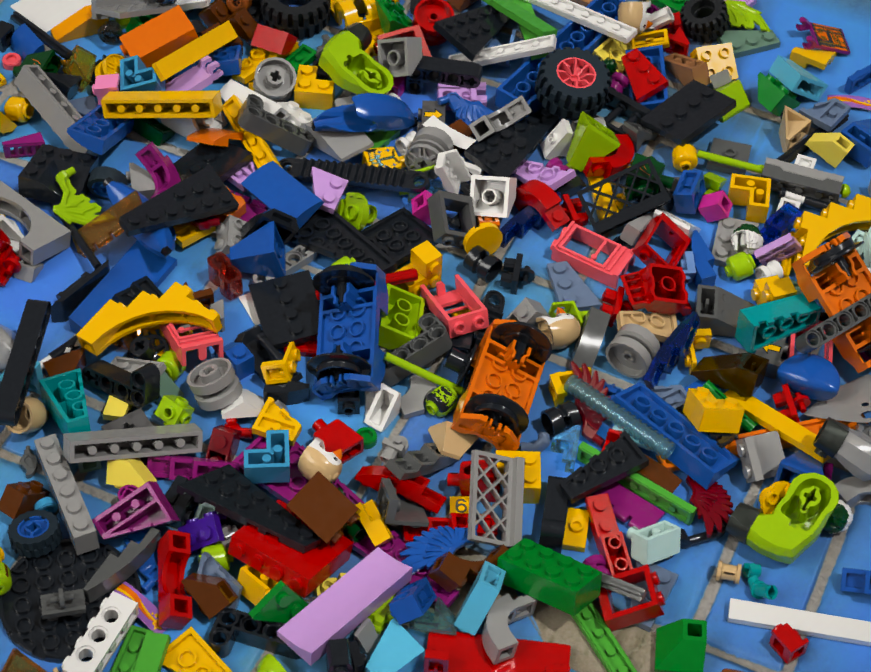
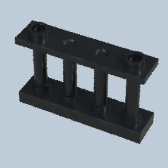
M610 87L604 105L613 111L604 118L606 127L615 134H626L623 131V125L618 128L612 125L611 122L621 114L628 118L627 122L641 124L640 118L649 113L650 109Z

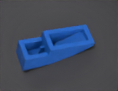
M694 230L689 250L693 251L696 268L693 282L696 288L698 284L714 286L717 276L713 270L715 258L699 232Z

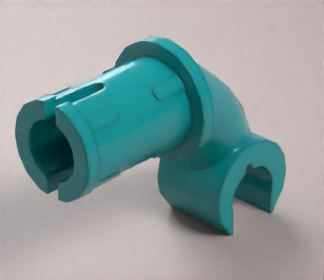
M744 563L742 573L747 578L751 595L757 599L767 598L774 600L777 597L778 589L775 585H768L759 580L762 572L761 565Z

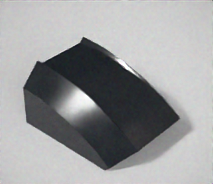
M273 208L247 221L242 226L241 239L243 240L267 223L274 221L285 246L298 232L299 227L295 217Z

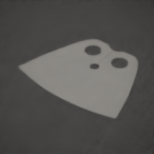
M871 375L861 376L840 386L838 394L833 399L817 401L803 415L822 419L831 417L837 421L870 423L871 418H863L861 414L871 411ZM869 403L868 406H862L861 404Z

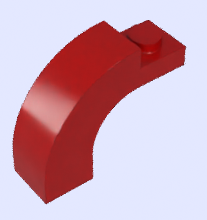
M615 134L621 145L609 153L607 157H589L583 170L585 177L603 176L605 179L627 169L634 156V145L629 135Z
M529 180L516 188V199L514 201L516 208L520 211L528 205L532 206L540 213L552 232L570 221V218L559 204L562 201L561 198L545 183L539 180Z

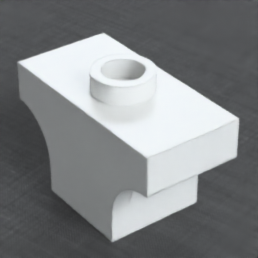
M562 119L540 144L545 159L551 160L558 156L567 157L575 132L572 131L568 120Z

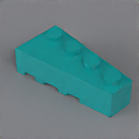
M801 293L740 309L735 338L747 352L754 353L765 346L818 323L821 308L815 301L809 303L805 295Z
M81 368L39 380L42 402L62 433L91 431Z

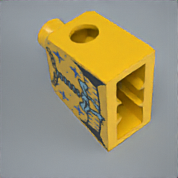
M394 147L370 148L362 152V164L368 166L372 164L375 167L381 165L384 168L386 166L390 168L397 167L398 169L406 167L405 155L398 157Z

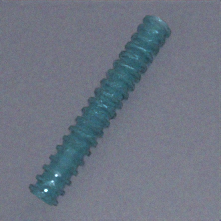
M574 374L567 379L564 385L566 392H569L572 396L575 395L576 399H580V402L585 403L592 410H596V413L601 414L603 418L610 422L612 421V424L617 425L619 429L623 428V431L628 432L629 436H634L635 440H639L640 444H644L646 448L650 447L652 452L656 451V455H661V458L665 460L674 452V442L664 438V435L659 434L657 430L653 431V427H648L647 423H642V420L637 419V416L632 415L629 411L626 412V409L621 408V405L616 404L613 400L610 401L609 397H605L598 389H594L591 385L589 386V383L584 382L582 378L578 379V376Z

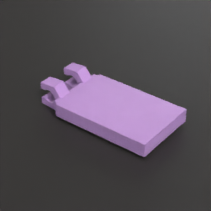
M206 56L199 60L197 66L190 68L166 83V91H201L221 77L224 72L218 69L213 73L220 66L217 61L208 64L205 68V65L212 61L211 57Z

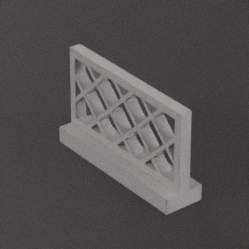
M91 0L92 19L95 20L107 18L123 19L159 14L177 6L172 3H157L155 0Z
M476 449L471 451L467 540L498 547L504 544L509 549L522 540L525 458L518 456L510 458ZM479 457L484 458L488 464V467L484 470L479 465ZM498 462L504 463L503 474L495 466ZM490 469L497 478L493 483L486 476ZM480 478L487 486V489L483 492L478 488V480ZM499 482L503 486L502 496L494 488ZM489 491L496 500L492 506L484 497ZM478 501H481L486 509L482 515L476 509ZM498 505L502 508L501 519L493 510ZM488 514L495 522L491 528L483 519ZM478 523L485 531L482 536L475 535ZM497 527L502 532L501 540H497L493 534Z

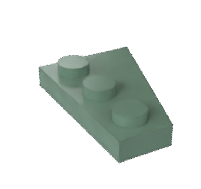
M761 30L723 31L724 34L716 39L719 44L732 43L734 58L779 48L781 43L772 30L770 32Z

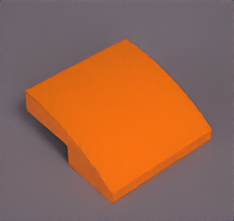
M205 128L187 136L186 141L228 147L229 139L243 140L244 133L219 128Z

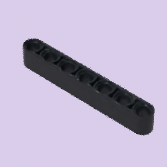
M28 299L0 385V425H18L50 319V301Z

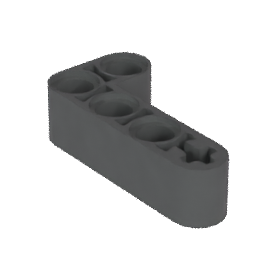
M249 94L239 110V126L292 153L304 156L315 141L314 136L307 130L263 110V100L255 94Z
M433 313L424 314L419 318L418 324L423 333L397 348L391 354L422 368L451 349L452 341L446 327ZM386 361L385 375L381 383L391 387L412 373Z

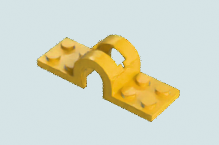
M330 0L331 14L338 25H342V19H344L345 27L358 22L369 29L372 41L365 52L378 62V54L375 53L373 44L377 35L385 33L381 28L375 0ZM365 13L366 19L363 20V17H359L358 15Z

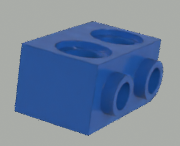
M683 170L673 192L676 213L696 214L706 190L702 170Z
M427 577L404 586L388 604L390 613L399 625L423 616L437 596Z

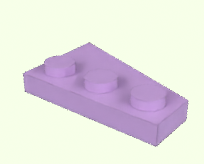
M527 160L523 165L519 166L516 174L512 177L517 178L522 183L529 180H539L555 191L576 177V172L574 169L561 170L559 166H553L552 168L544 167L543 163Z

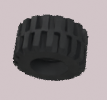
M689 0L684 3L685 6H682L680 16L685 33L694 41L710 42L711 39L716 40L718 36L724 34L723 31H727L728 25H730V18L724 0Z

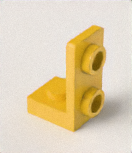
M711 328L685 330L684 338H681V350L685 351L686 354L684 356L685 367L689 368L690 375L697 366L694 349L710 347L712 338Z
M294 341L289 342L283 360L262 362L260 367L266 385L285 383L292 380L294 373H296L298 361L301 360L300 350L296 349Z
M588 367L589 372H590V375H591V374H592V370H591L590 367ZM572 370L549 375L548 389L555 407L564 402L565 397H567V387L575 385Z

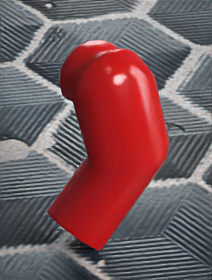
M237 418L226 419L224 424L226 427L242 431L240 439H253L252 428H241L237 423Z

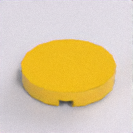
M484 222L479 224L480 226L477 228H471L463 240L464 250L467 254L477 245L486 249L489 255L496 252L500 247L503 236L496 224Z

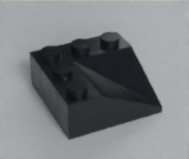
M42 144L18 175L19 194L26 198L59 205L63 192L55 176L62 170L73 167L76 173L69 177V180L76 189L75 195H86L89 191L87 183L90 173L94 168L99 167V157Z

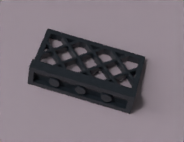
M650 158L576 192L593 226L594 232L599 235L608 233L671 202V198L668 192H666ZM648 164L651 170L649 178L637 175L639 168ZM627 174L634 177L630 187L619 183L621 176ZM636 178L647 181L644 192L633 188ZM649 183L658 185L661 191L656 195L646 193ZM604 184L616 185L612 196L601 192ZM618 186L629 190L626 200L614 197ZM589 191L596 193L597 196L594 204L585 202L583 194ZM631 191L642 194L639 203L628 202ZM599 195L611 199L607 209L596 206ZM613 200L624 203L622 211L617 213L610 210ZM595 208L606 212L604 219L597 223L592 216Z

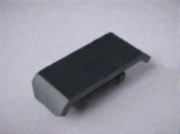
M109 260L91 274L84 272L78 280L56 295L58 300L51 306L52 322H66L69 320L72 312L110 271Z
M255 325L237 335L235 342H243L254 355L255 373L265 383L260 367L262 362L283 360L284 355L272 345L259 325ZM296 371L291 381L297 382L302 379L301 372ZM288 382L269 385H277L286 388Z

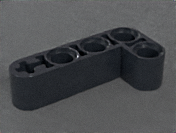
M422 56L413 74L406 76V89L411 94H420L423 91L424 82L477 88L481 82L483 67L475 62Z
M98 360L84 367L81 371L84 382L89 386L137 408L147 406L156 401L160 396V371L153 363H148L130 373L109 362Z
M548 476L539 544L561 554L568 499L560 489V482L565 478Z
M226 608L220 611L209 634V646L220 658H225L230 654L235 642L291 659L301 658L277 636V630L285 624L254 620L248 613L233 608Z

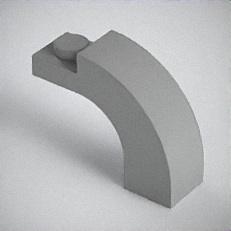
M523 95L499 110L480 117L468 126L478 142L517 123L533 111Z
M852 476L835 484L839 492V499L848 504L850 508L863 504L871 505V480L862 481Z
M508 593L497 599L491 606L484 624L482 642L486 654L494 665L514 657L519 642L510 631L508 625L533 615L537 599L526 595L519 596L513 600Z

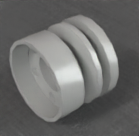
M428 126L418 130L404 157L408 170L414 171L436 165L438 153L454 149L451 137L437 127ZM434 169L424 172L429 180L439 177L436 176Z

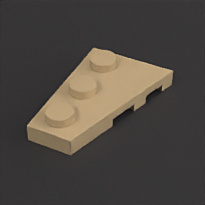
M619 311L616 316L617 331L623 325L632 323L647 328L655 335L659 342L677 345L679 341L676 313L669 315L654 312L643 313L642 311Z

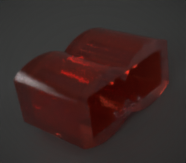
M222 252L208 257L209 279L220 288L221 294L229 300L242 295V274L239 269L231 265L230 259Z

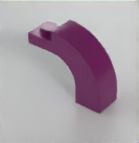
M153 142L135 154L148 170L155 183V193L150 198L181 182L178 171L168 155L164 157Z

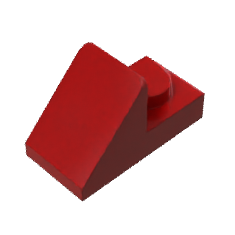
M678 27L674 35L668 33L670 47L663 48V51L670 54L678 53L688 56L690 42L681 27Z

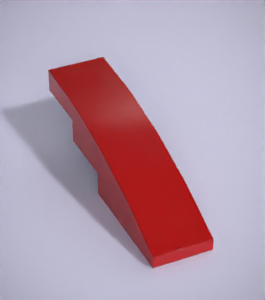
M451 513L449 518L427 517L429 520L428 527L413 528L401 525L402 541L405 544L413 542L414 536H422V531L429 532L430 528L438 529V526L444 527L447 525L453 529L454 527L468 528L469 513ZM489 514L483 518L489 528L495 524ZM479 524L477 536H482L485 531ZM497 528L493 531L495 536L498 534Z

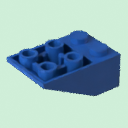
M871 119L852 122L841 131L842 135L855 144L847 155L868 168L871 166Z

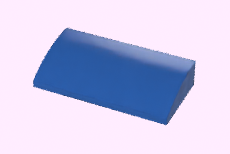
M241 45L220 47L206 55L211 57L212 61L208 62L205 68L214 61L220 64L213 73L221 69L224 72L222 76L241 74ZM199 60L171 76V80L190 68L197 66Z
M663 45L637 48L667 79ZM634 49L625 50V53L627 54ZM629 82V96L636 101ZM668 87L640 104L649 108L650 111L669 98Z
M98 105L67 128V133L81 146L96 154L103 155L132 132L135 118H104L102 105Z
M274 161L261 166L241 183L247 192L268 209L275 208L295 217L299 229L324 203Z

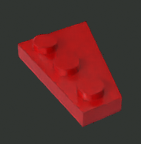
M637 48L621 57L636 102L641 103L669 86L668 80Z

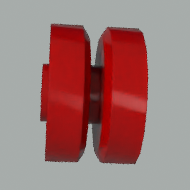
M421 0L416 5L412 26L419 24L427 45L437 46L447 41L433 26L436 21L455 16L453 8L444 0Z

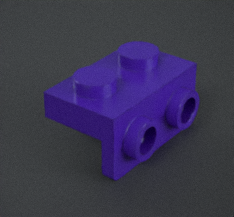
M212 511L203 514L204 518L202 519L194 518L187 520L186 525L178 528L180 532L190 533L191 554L200 551L204 547L225 541L221 521L226 520L227 516Z

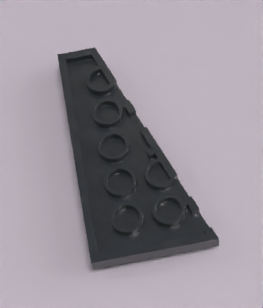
M321 209L316 211L290 239V242L302 245L334 260L348 256L349 258L353 257L356 262L376 264L385 274L398 270L397 263L336 211L334 214Z

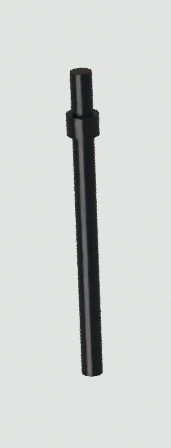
M50 203L51 210L53 211V206L58 204ZM60 218L65 227L71 231V236L96 270L102 265L75 225L73 223L68 224Z

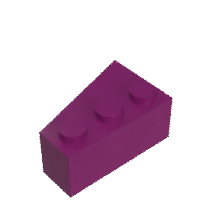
M151 481L146 482L92 519L103 539H116L145 531L152 527L155 528L180 521L157 482Z

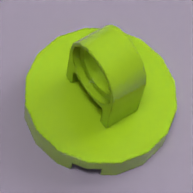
M348 192L345 199L340 200L337 213L360 232L367 223H372L376 219L377 209L375 206L369 205L367 199L361 193Z

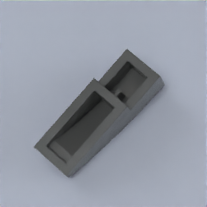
M591 307L585 315L580 336L576 340L571 361L579 368H582V364L585 363L587 367L592 369L611 316L594 307Z

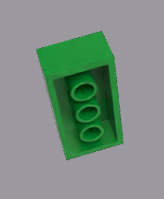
M524 538L498 557L497 567L506 571L502 584L572 616H575L600 596L601 571L594 569L590 565L578 562L569 556L560 554L551 548L535 543L533 540Z

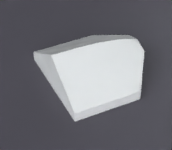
M242 388L239 398L221 409L222 419L258 417L264 406V400L253 392Z

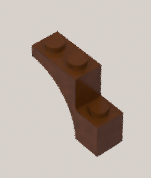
M216 0L198 14L208 28L217 22L223 24L229 20L236 34L249 45L251 44L257 22L245 7L231 13L222 0Z
M503 544L492 550L486 559L481 561L464 560L453 555L451 552H447L436 559L427 576L447 592H451L456 588H462L466 581L473 585L485 560L497 566L498 557L509 550V548Z

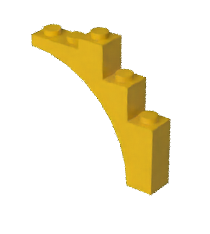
M856 194L852 200L848 201L846 207L830 202L826 209H822L820 216L804 210L800 217H796L793 228H795L794 237L799 238L798 242L803 249L796 253L793 263L815 250L834 235L847 231H857V229L869 230L871 226V198ZM810 261L804 264L806 268L809 266Z
M174 282L160 298L155 294L150 295L142 291L127 307L121 302L116 303L110 299L76 336L81 347L98 356L120 338L139 329L168 323L191 324L204 327L215 333H218L223 326L218 312L214 309H207L198 300H195L190 287Z

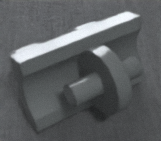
M58 588V593L40 595L43 619L54 621L58 620L61 616L80 617L83 613H86L84 589L64 591L63 588Z

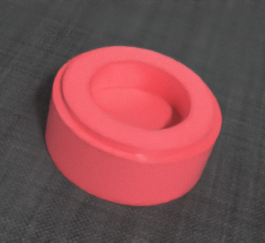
M7 53L2 57V64L6 70L12 71L15 66H20L22 63L21 56L17 53Z

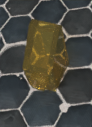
M76 45L72 50L73 56L70 57V60H66L64 69L68 75L82 76L83 79L78 90L82 92L91 81L97 56Z

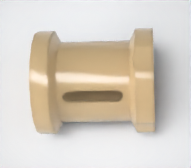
M719 560L715 580L734 581L735 584L739 585L742 564L735 566L724 564L723 561Z

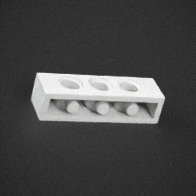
M114 591L109 598L106 597L100 605L98 615L92 617L89 621L85 635L80 636L76 641L75 650L72 655H68L63 661L62 671L102 672L139 615L138 603ZM111 618L117 619L115 622L112 623L107 622V620ZM96 638H104L101 642L94 641ZM85 657H91V658H92V659H91L90 661H88V662H83V661H81V660H82L83 658H85Z

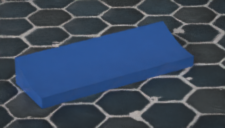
M136 241L69 316L71 331L78 333L110 299L112 300L116 293L129 288L132 282L144 276H148L158 288L177 266V259L169 255L166 258L159 257Z
M641 382L615 394L607 412L631 431H634L636 435L706 490L722 475L735 467L739 461V458L725 447L721 449L717 441L708 436L707 433L698 432L689 419Z

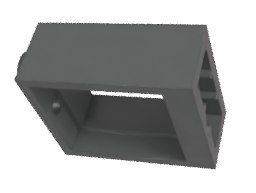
M438 190L427 199L433 240L435 243H440L444 246H456L464 249L463 240L465 235L471 228H477L472 197ZM446 210L459 213L462 232L449 230Z

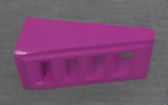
M41 132L2 142L5 159L33 157L41 145L45 144Z

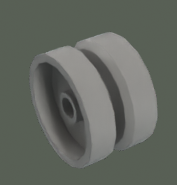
M266 58L259 63L255 70L253 90L276 103L289 101L294 93L297 79L294 67L283 58Z
M630 323L620 328L615 338L606 347L605 355L607 361L616 371L626 377L636 379L643 377L647 373L651 364L659 356L661 347L658 339L647 328Z
M223 357L202 362L192 369L187 376V383L194 394L198 406L205 411H216L225 408L236 401L242 393L243 386L235 374L232 363L229 359Z

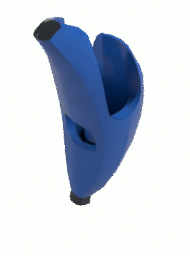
M361 93L352 97L354 104L337 106L322 112L312 121L311 128L313 131L331 132L395 131L417 126L418 119L414 117L406 103L396 97L380 93Z
M110 177L103 182L108 198L118 217L149 200L137 190L123 183L113 181ZM173 226L133 235L143 247L159 257L166 258L175 249L176 234Z

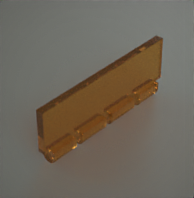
M136 190L78 230L93 253L97 251V247L102 248L114 239L113 235L118 237L124 233L119 224V217L142 204ZM73 238L78 254H82L84 258H87Z

